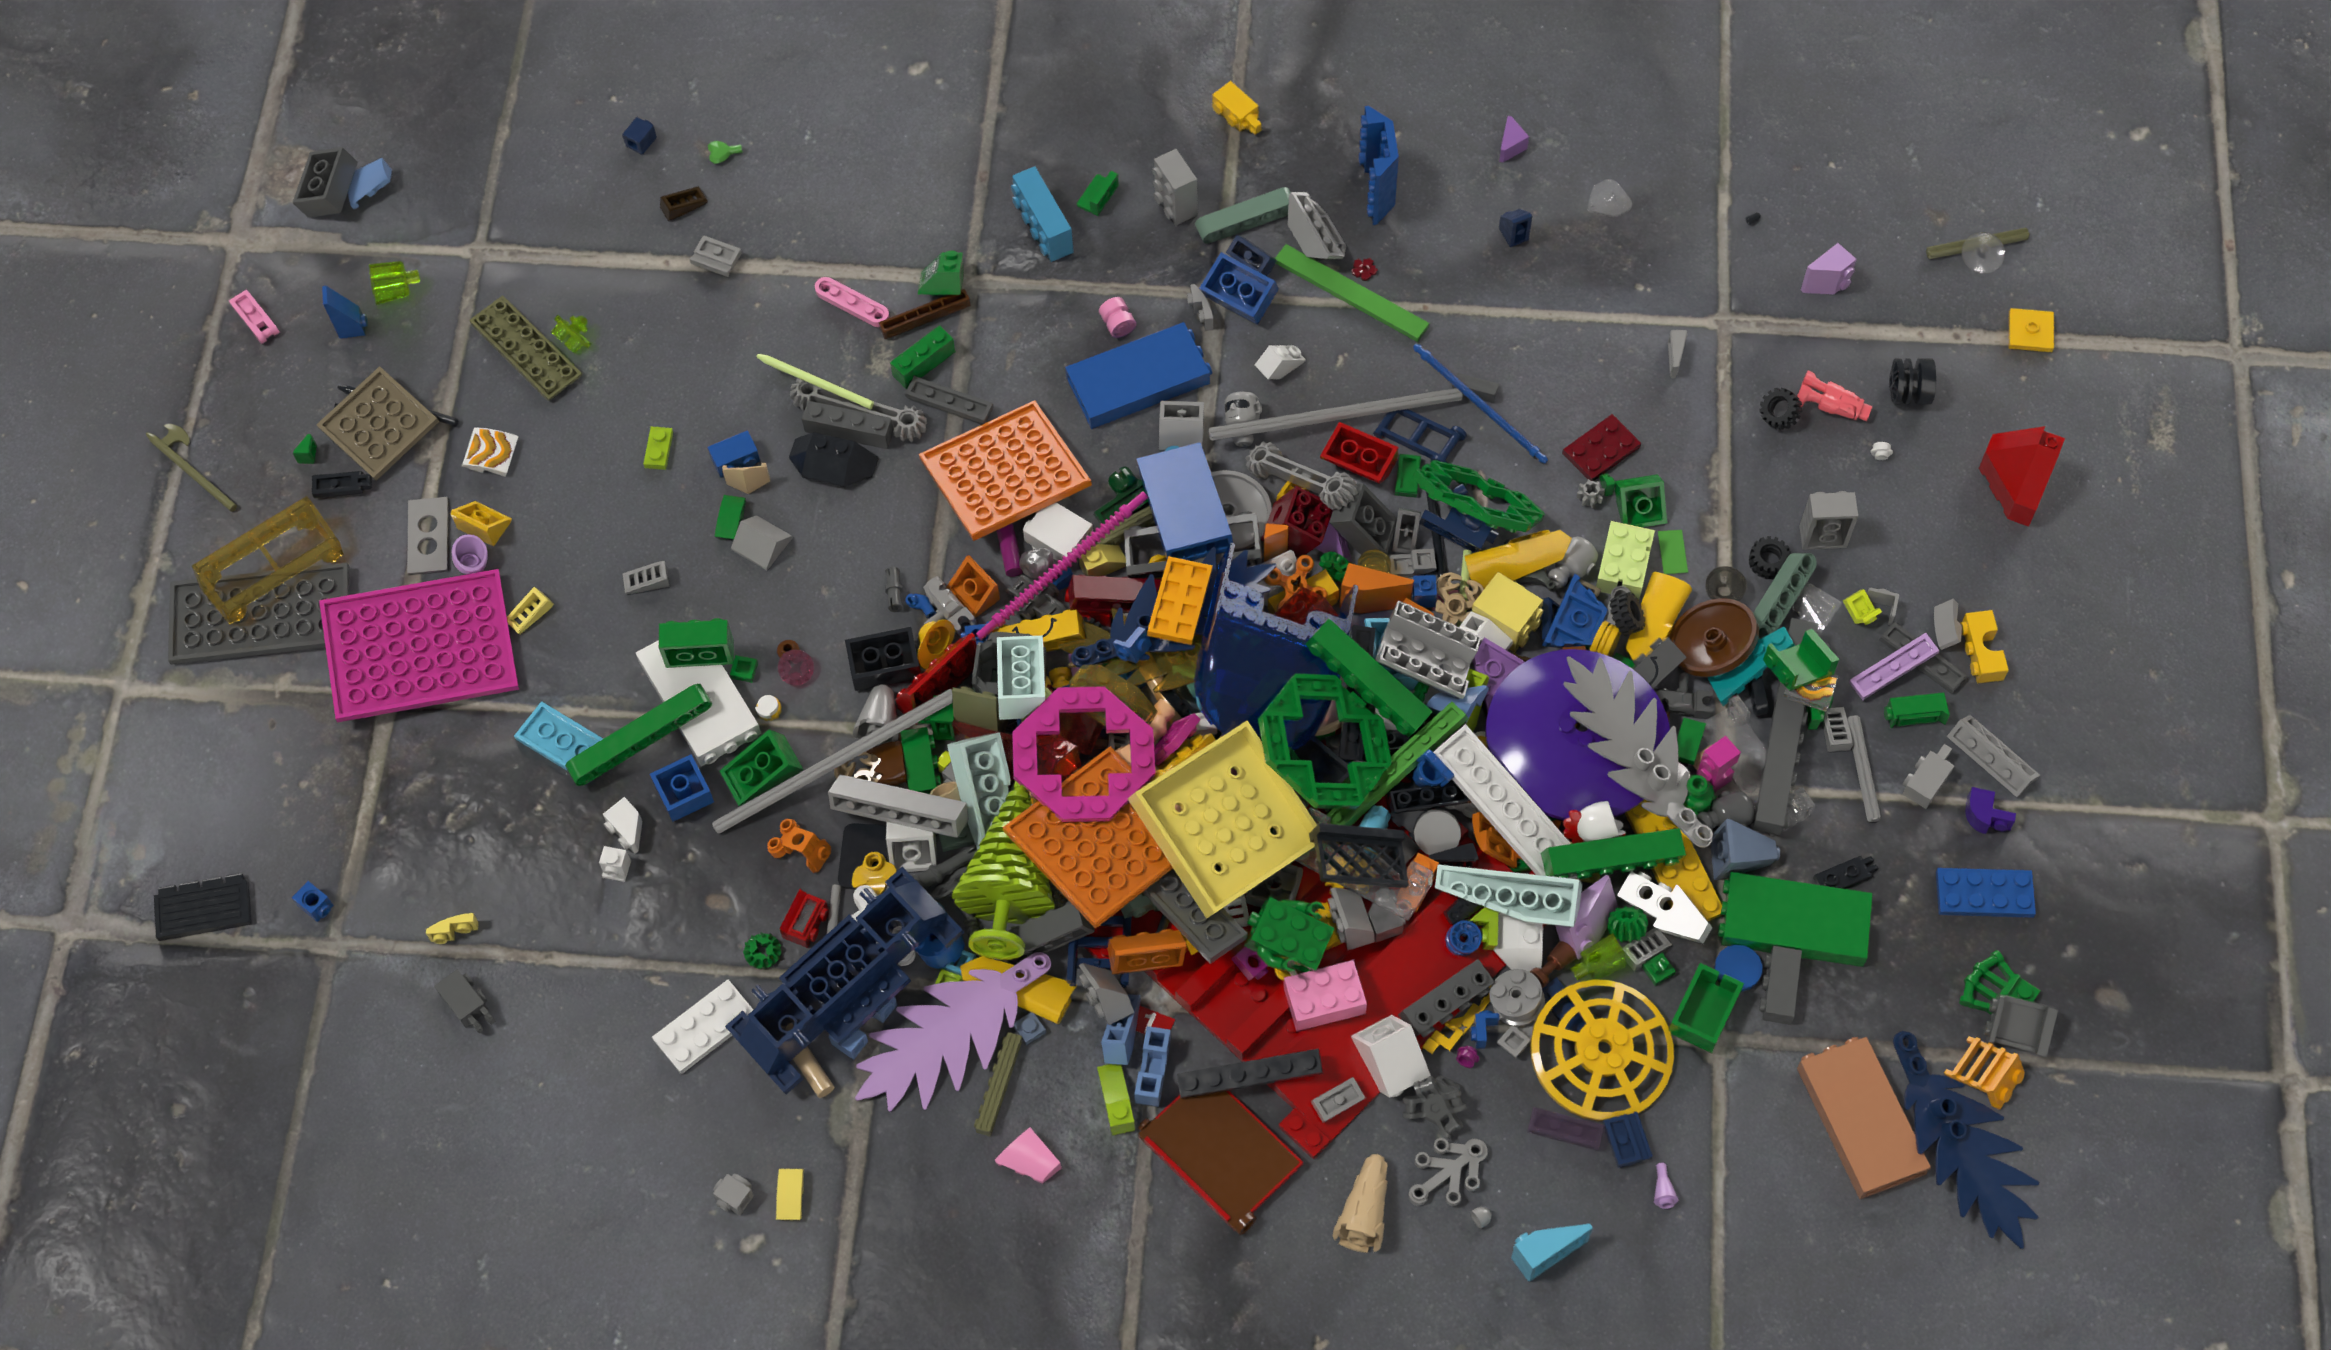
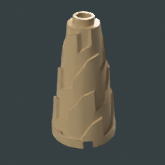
M1372 1154L1365 1159L1360 1174L1356 1177L1352 1192L1346 1200L1342 1215L1339 1216L1333 1231L1334 1240L1340 1237V1245L1358 1252L1368 1253L1369 1247H1374L1373 1252L1378 1251L1383 1241L1384 1200L1388 1182L1386 1180L1388 1165L1384 1157Z

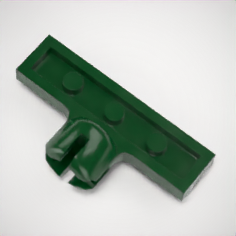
M1129 467L1119 468L1120 473L1115 471L1110 475L1108 485L1115 492L1116 498L1094 512L1093 515L1100 524H1105L1106 519L1110 520V515L1115 516L1114 512H1119V508L1123 504L1127 505L1142 491L1145 493L1142 480L1137 479ZM1148 499L1145 500L1140 506H1138L1132 513L1134 514L1146 505H1148Z

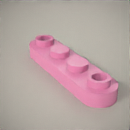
M822 277L815 283V291L819 298L874 327H879L878 322L890 318L889 311L885 306L832 278Z

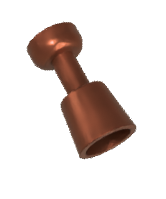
M1560 941L1547 956L1548 963L1542 969L1538 967L1533 968L1530 973L1537 977L1541 987L1544 988L1549 983L1548 975L1554 969H1563L1574 961L1577 955L1569 944Z

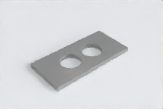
M448 497L408 500L407 574L418 575L448 572ZM432 517L437 520V527L433 531L422 532L419 529V524L424 518ZM432 539L436 541L437 548L433 553L425 555L419 552V545L424 540Z

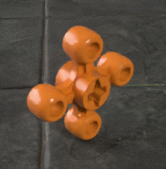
M1301 555L1297 559L1295 564L1296 572L1293 575L1285 576L1278 568H1275L1270 574H1274L1276 579L1270 578L1269 575L1264 579L1267 585H1278L1284 589L1285 598L1277 605V613L1283 618L1293 615L1296 608L1295 600L1299 597H1307L1313 605L1317 606L1322 605L1327 600L1328 595L1323 587H1311L1307 584L1306 574L1314 566V561L1309 555ZM1301 562H1306L1308 567H1304ZM1298 581L1297 590L1293 592V584ZM1315 594H1319L1321 599L1316 598ZM1283 606H1287L1289 611H1285Z

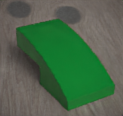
M729 495L723 496L714 537L734 540L740 522L743 520L746 498Z

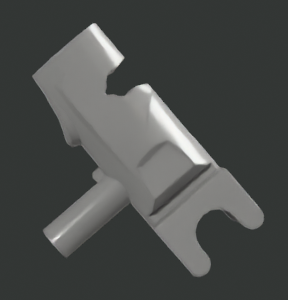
M935 576L923 587L931 605H935L937 608V613L924 622V624L946 619L954 625L955 632L960 637L961 633H963L961 630L962 623L977 624L975 617L963 606L950 589H946L945 583L939 576Z

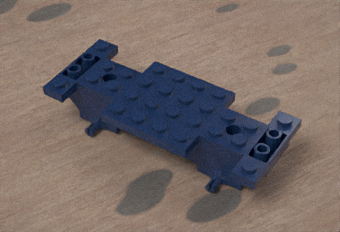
M903 866L885 882L889 888L882 894L875 897L868 888H864V892H860V896L868 904L864 911L856 917L857 921L850 914L779 977L783 984L775 991L767 994L760 985L755 986L761 993L759 994L754 988L752 989V993L760 1000L757 1007L748 1015L742 1010L725 1026L786 1095L804 1079L791 1065L790 1061L809 1046L824 1030L841 1046L906 987L911 980L897 964L918 947L924 939L933 933L948 948L965 933ZM902 926L900 932L892 933L895 927ZM789 1023H795L791 1030L786 1031V1026Z

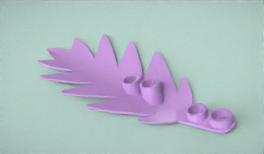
M1036 952L1002 974L998 971L987 969L969 971V975L981 981L944 982L925 986L924 991L947 1006L911 1005L897 1007L896 1011L921 1028L889 1029L869 1034L870 1038L897 1050L873 1056L857 1064V1069L872 1074L862 1085L855 1100L859 1101L875 1097L886 1092L888 1111L891 1112L903 1098L916 1073L922 1108L926 1110L934 1093L942 1056L946 1062L955 1090L959 1091L969 1054L970 1034L982 1067L986 1070L996 1048L1004 1010L1009 1027L1013 1028L1018 1005L1016 992L1047 973L1051 967L1050 958L1042 952ZM1040 960L1044 964L1039 966L1035 964V961ZM1016 973H1023L1024 977L1018 978Z

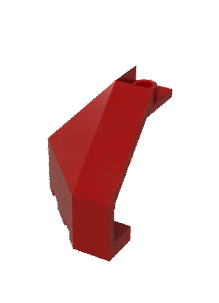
M2045 426L1992 434L1979 466V470L1987 478L1990 484L1989 487L1996 500H1999L2004 508L2003 512L2007 519L2028 527L2038 508L2065 440L2063 437L2044 431Z

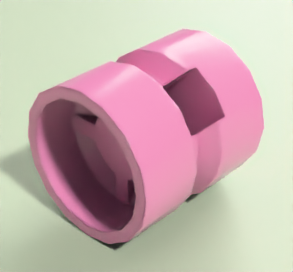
M1121 297L1111 298L1100 306L1099 314L1107 324V328L1113 337L1120 338L1126 336L1135 329L1136 321L1132 314L1128 313V307Z

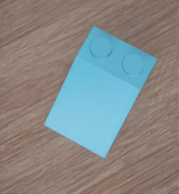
M1591 1224L1537 1230L1530 1235L1526 1232L1515 1240L1516 1244L1513 1247L1514 1250L1511 1258L1528 1282H1530L1587 1243L1593 1227Z

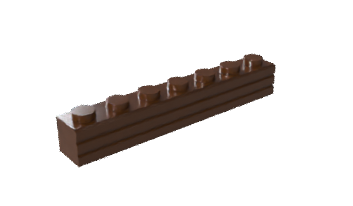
M962 289L961 295H947L878 322L880 331L884 339H888L971 306L970 298L966 290Z

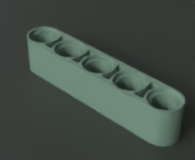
M1287 187L1271 191L1202 216L1195 222V226L1205 244L1219 241L1287 216L1289 194L1291 192Z
M1812 553L1790 554L1753 612L1759 626L1758 640L1778 630L1816 568L1817 561Z

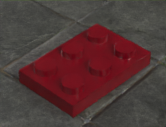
M1611 414L1565 447L1562 454L1587 480L1595 481L1600 475L1605 474L1641 447V442Z

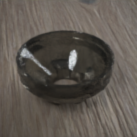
M1722 566L1713 569L1708 574L1705 589L1711 600L1726 598L1740 601L1746 592L1747 583L1740 571L1732 567ZM1727 587L1730 589L1731 594L1722 596L1718 593V588Z

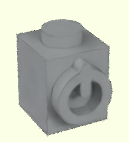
M727 1174L714 1187L713 1195L717 1201L716 1205L726 1212L730 1209L740 1216L754 1197L751 1190L752 1184L737 1174L732 1176Z

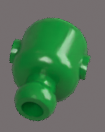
M1691 775L1687 781L1688 794L1683 805L1694 811L1697 816L1700 812H1708L1713 800L1717 796L1714 795L1713 785L1705 777Z

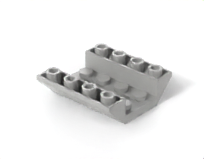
M1398 600L1383 633L1375 660L1380 665L1452 697L1463 699L1469 683L1466 680L1469 666L1478 651L1481 637Z

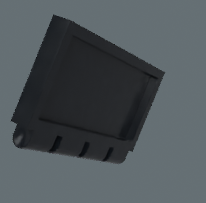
M243 873L226 875V883H223V878L220 876L203 879L202 887H200L199 881L179 884V891H177L176 885L159 887L158 895H154L156 939L163 941L252 925L248 880L244 879Z

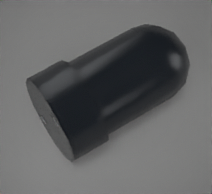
M1756 212L1747 216V224L1751 225L1759 220L1761 214Z

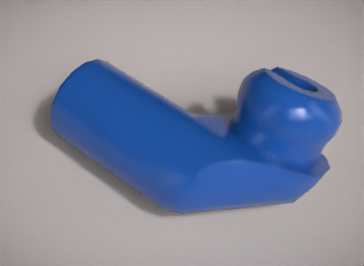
M908 594L906 596V604L912 608L923 610L926 618L929 619L936 614L927 596L921 594Z

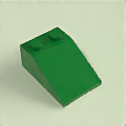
M769 729L724 766L720 773L738 806H742L801 773L804 769L785 735Z

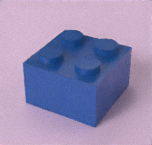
M692 754L650 773L653 784L672 822L714 803L712 794Z

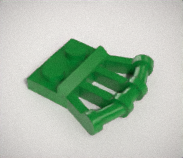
M1995 950L1990 954V957L1980 963L1977 962L1973 966L1974 971L1972 974L1967 975L1964 979L1963 996H1960L1959 1004L1962 1006L1985 1011L1992 1015V1012H1989L1990 1003L1973 998L1974 990L1990 1001L1992 998H1996L1997 994L1979 982L1981 977L2002 990L2000 994L2032 1002L2040 990L2022 979L2021 975L2013 973L2004 961L2003 955L1998 950ZM1996 964L2008 982L1988 969Z

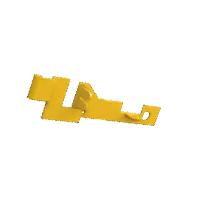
M1490 993L1481 1000L1479 1006L1473 1003L1463 1017L1455 1018L1445 1023V1026L1455 1031L1449 1039L1436 1030L1422 1048L1433 1054L1436 1048L1442 1045L1450 1051L1460 1037L1464 1036L1474 1023L1475 1014H1479L1491 1001ZM1462 1024L1464 1027H1467L1464 1029V1032L1462 1031V1029H1459L1462 1026Z

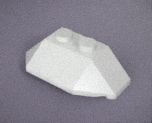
M1498 912V946L1494 948V952L1511 970L1522 969L1530 972L1535 967L1541 968L1543 924L1525 922Z

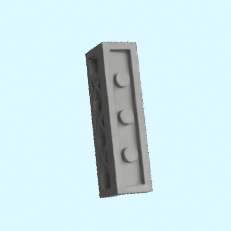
M1971 715L1961 719L1947 735L1951 741L2016 797H2019L2031 783L2040 777V774Z

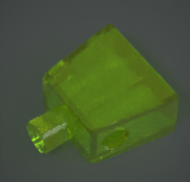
M401 261L368 264L371 288L376 305L408 296V284L420 282L418 269L406 271Z
M1611 934L1580 953L1581 963L1573 966L1571 971L1577 981L1587 975L1592 980H1599L1627 966L1625 953L1614 934Z

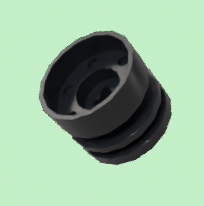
M1901 358L1893 360L1889 376V389L1893 404H1900L1901 400H1903L1904 404H1909L1912 394L1916 404L1933 403L1936 392V364L1934 359L1918 358L1914 368L1910 358H1906L1904 363Z

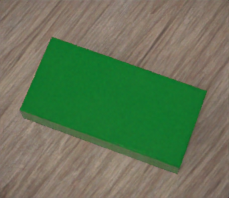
M1399 454L1395 496L1417 498L1418 483L1413 479L1415 471L1418 468L1420 469L1421 456Z
M1683 718L1677 738L1679 762L1695 764L1706 723Z

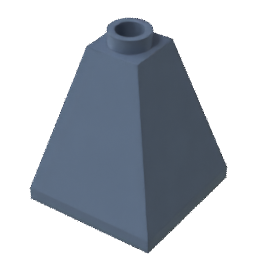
M1726 819L1713 833L1712 843L1710 844L1714 880L1728 878L1731 872L1746 873L1770 866L1780 857V848L1776 846L1775 840L1731 819Z

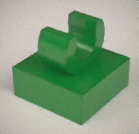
M1663 953L1642 964L1643 970L1655 986L1675 975L1676 972Z

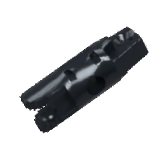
M1458 898L1443 913L1450 924H1456L1470 917L1484 906Z

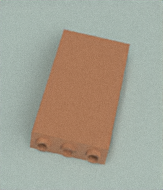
M1854 1037L1847 1040L1845 1045L1839 1047L1832 1045L1824 1049L1821 1054L1815 1055L1811 1053L1801 1058L1797 1070L1859 1199L1927 1174L1931 1167L1924 1152L1923 1154H1918L1915 1134L1867 1037L1861 1039Z

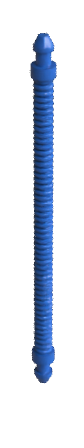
M1419 344L1413 346L1414 351L1421 355L1420 358L1423 361L1430 363L1446 380L1452 383L1471 402L1473 401L1495 423H1498L1497 425H1500L1506 433L1508 432L1532 457L1539 459L1540 463L1545 464L1548 461L1546 455H1543L1537 446H1533L1529 440L1514 429L1512 425L1510 426L1487 403L1485 404L1452 372L1450 373L1442 363L1440 364L1431 355L1430 351H1425Z

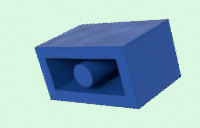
M748 430L708 446L711 460L720 478L724 477L722 466L727 465V468L752 467L760 462L758 450Z

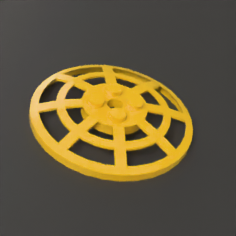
M1587 980L1567 986L1556 993L1545 1004L1532 1030L1530 1041L1531 1059L1540 1084L1558 1105L1570 1113L1585 1119L1603 1121L1624 1114H1632L1635 1111L1639 1114L1661 1095L1672 1073L1674 1046L1671 1032L1664 1017L1646 996L1634 988L1619 982ZM1590 986H1610L1615 988L1613 999L1597 998L1583 1001L1576 990ZM1624 991L1633 994L1643 1001L1656 1017L1644 1021L1635 1010L1622 1003ZM1568 995L1575 1006L1564 1015L1558 1027L1543 1024L1552 1007L1561 998ZM1598 1005L1611 1006L1608 1018L1595 1019L1588 1008ZM1620 1010L1630 1015L1638 1025L1627 1030L1622 1024L1617 1022ZM1578 1012L1586 1022V1025L1579 1033L1565 1029L1570 1019ZM1660 1025L1667 1042L1668 1057L1666 1064L1654 1059V1042L1650 1030ZM1540 1033L1555 1037L1554 1052L1558 1066L1547 1072L1544 1070L1540 1056ZM1644 1034L1647 1044V1056L1634 1051L1632 1038ZM1562 1039L1575 1042L1576 1056L1565 1061L1563 1056ZM1598 1043H1608L1610 1045V1052L1602 1053L1598 1048ZM1630 1061L1644 1065L1640 1074L1632 1082L1629 1081L1624 1071ZM1582 1065L1584 1069L1592 1073L1589 1085L1578 1079L1571 1069ZM1651 1068L1663 1073V1077L1655 1091L1639 1103L1634 1089L1644 1081ZM1564 1074L1575 1087L1586 1092L1582 1107L1564 1097L1554 1087L1551 1080ZM1616 1075L1621 1085L1620 1088L1615 1089L1599 1088L1602 1077ZM1625 1094L1631 1107L1616 1112L1592 1110L1596 1096L1616 1097Z

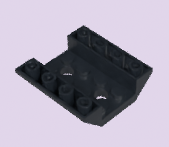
M1466 722L1461 727H1459L1453 734H1455L1460 728H1462L1466 724ZM1426 724L1421 725L1410 737L1400 733L1398 730H1386L1390 756ZM1415 768L1406 775L1411 778V782L1403 783L1400 781L1385 795L1387 805L1394 814L1472 803L1452 779L1443 787L1439 784L1436 786L1419 787L1413 780Z

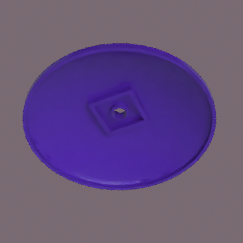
M1578 649L1557 650L1527 660L1503 680L1492 698L1486 719L1485 735L1487 749L1547 816L1565 820L1570 818V810L1581 811L1591 804L1603 801L1609 802L1613 817L1622 815L1638 806L1645 799L1624 788L1607 775L1611 771L1629 768L1621 766L1588 748L1589 743L1608 741L1609 739L1600 736L1589 728L1581 732L1575 727V724L1579 722L1570 716L1571 711L1593 712L1580 703L1563 685L1564 682L1576 684L1571 674L1567 657L1570 656L1582 664L1592 674L1597 660L1602 658L1609 674L1614 699L1628 672L1632 671L1635 690L1634 724L1652 699L1656 698L1657 700L1656 739L1653 752L1670 730L1667 714L1656 692L1631 667L1598 652Z

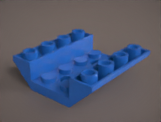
M1365 106L1364 115H1361L1362 128H1360L1359 164L1364 166V172L1369 173L1370 176L1368 181L1369 204H1367L1368 217H1372L1373 225H1377L1395 206L1399 154L1393 121L1372 107Z

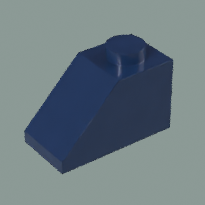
M1517 209L1515 211H1508L1500 216L1499 229L1509 247L1529 240L1532 222L1531 213Z

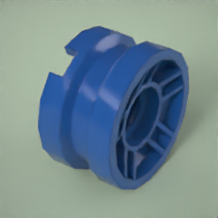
M1464 920L1457 922L1449 928L1446 933L1445 942L1449 951L1454 955L1468 956L1478 949L1481 944L1482 935L1477 925ZM1460 935L1463 937L1467 936L1466 942L1460 940Z

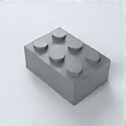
M1174 149L1155 158L1153 168L1155 176L1153 181L1155 187L1154 198L1158 204H1162L1166 217L1169 220L1172 219L1174 224L1178 225L1197 216V178L1178 150Z
M1816 492L1809 495L1799 525L1802 550L1847 548L1858 518L1855 492Z

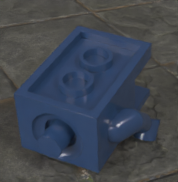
M1463 484L1455 487L1454 490L1449 488L1453 493L1468 495V491ZM1454 507L1451 508L1446 519L1425 509L1419 523L1455 544L1472 551V553L1481 551L1486 541L1493 544L1499 534L1493 528L1487 526L1485 522L1471 515L1462 514Z

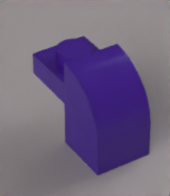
M1972 787L1967 796L1965 815L1969 824L1983 834H1986L1989 827H1993L1998 831H2010L2015 823L2016 813L1994 809L1995 792Z

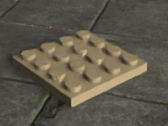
M379 366L317 424V427L377 481L438 424L439 420Z

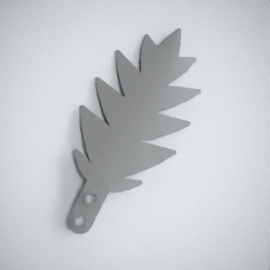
M1568 656L1567 662L1576 684L1564 682L1563 685L1580 703L1593 712L1571 711L1570 716L1600 736L1609 739L1608 741L1589 743V749L1621 766L1629 768L1611 771L1607 775L1624 788L1650 801L1649 803H1642L1644 809L1662 817L1667 816L1696 846L1708 847L1712 843V830L1708 826L1702 825L1694 811L1683 805L1688 794L1686 786L1689 780L1688 771L1684 773L1677 785L1678 743L1675 726L1671 727L1653 752L1657 724L1656 698L1652 699L1634 724L1635 690L1632 671L1628 672L1614 699L1609 674L1602 658L1597 660L1592 674L1586 667Z

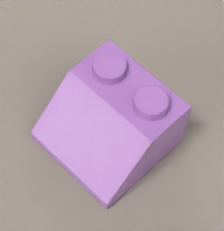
M1837 243L1807 267L1801 291L1803 293L1834 295L1839 290H1845L1851 283L1850 278L1855 271L1856 258Z

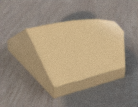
M761 463V466L727 468V465L722 466L726 484L744 493L750 494L770 482L766 463Z

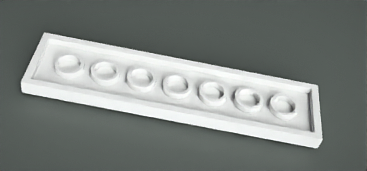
M1465 724L1433 753L1454 774L1452 780L1536 875L1546 876L1541 852L1548 847L1571 843ZM1577 876L1569 877V879L1577 878Z

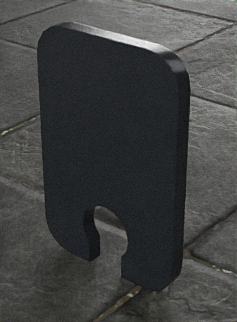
M851 823L844 828L838 871V883L842 888L854 889L852 886L853 873L857 867L863 864L864 858L868 853L879 852L885 857L887 862L886 826ZM875 861L872 867L877 866L879 862Z

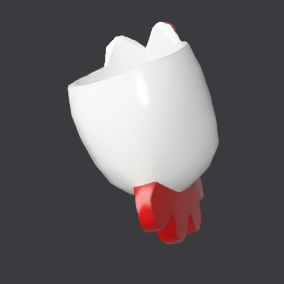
M1608 801L1591 804L1581 811L1570 810V818H1566L1563 821V825L1566 828L1564 836L1571 839L1572 844L1626 835V832L1621 830L1623 823L1614 819Z

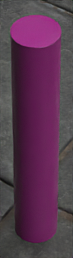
M1011 523L997 530L1005 573L1009 577H1015L1022 574L1023 571L1019 566L1020 554L1014 525Z

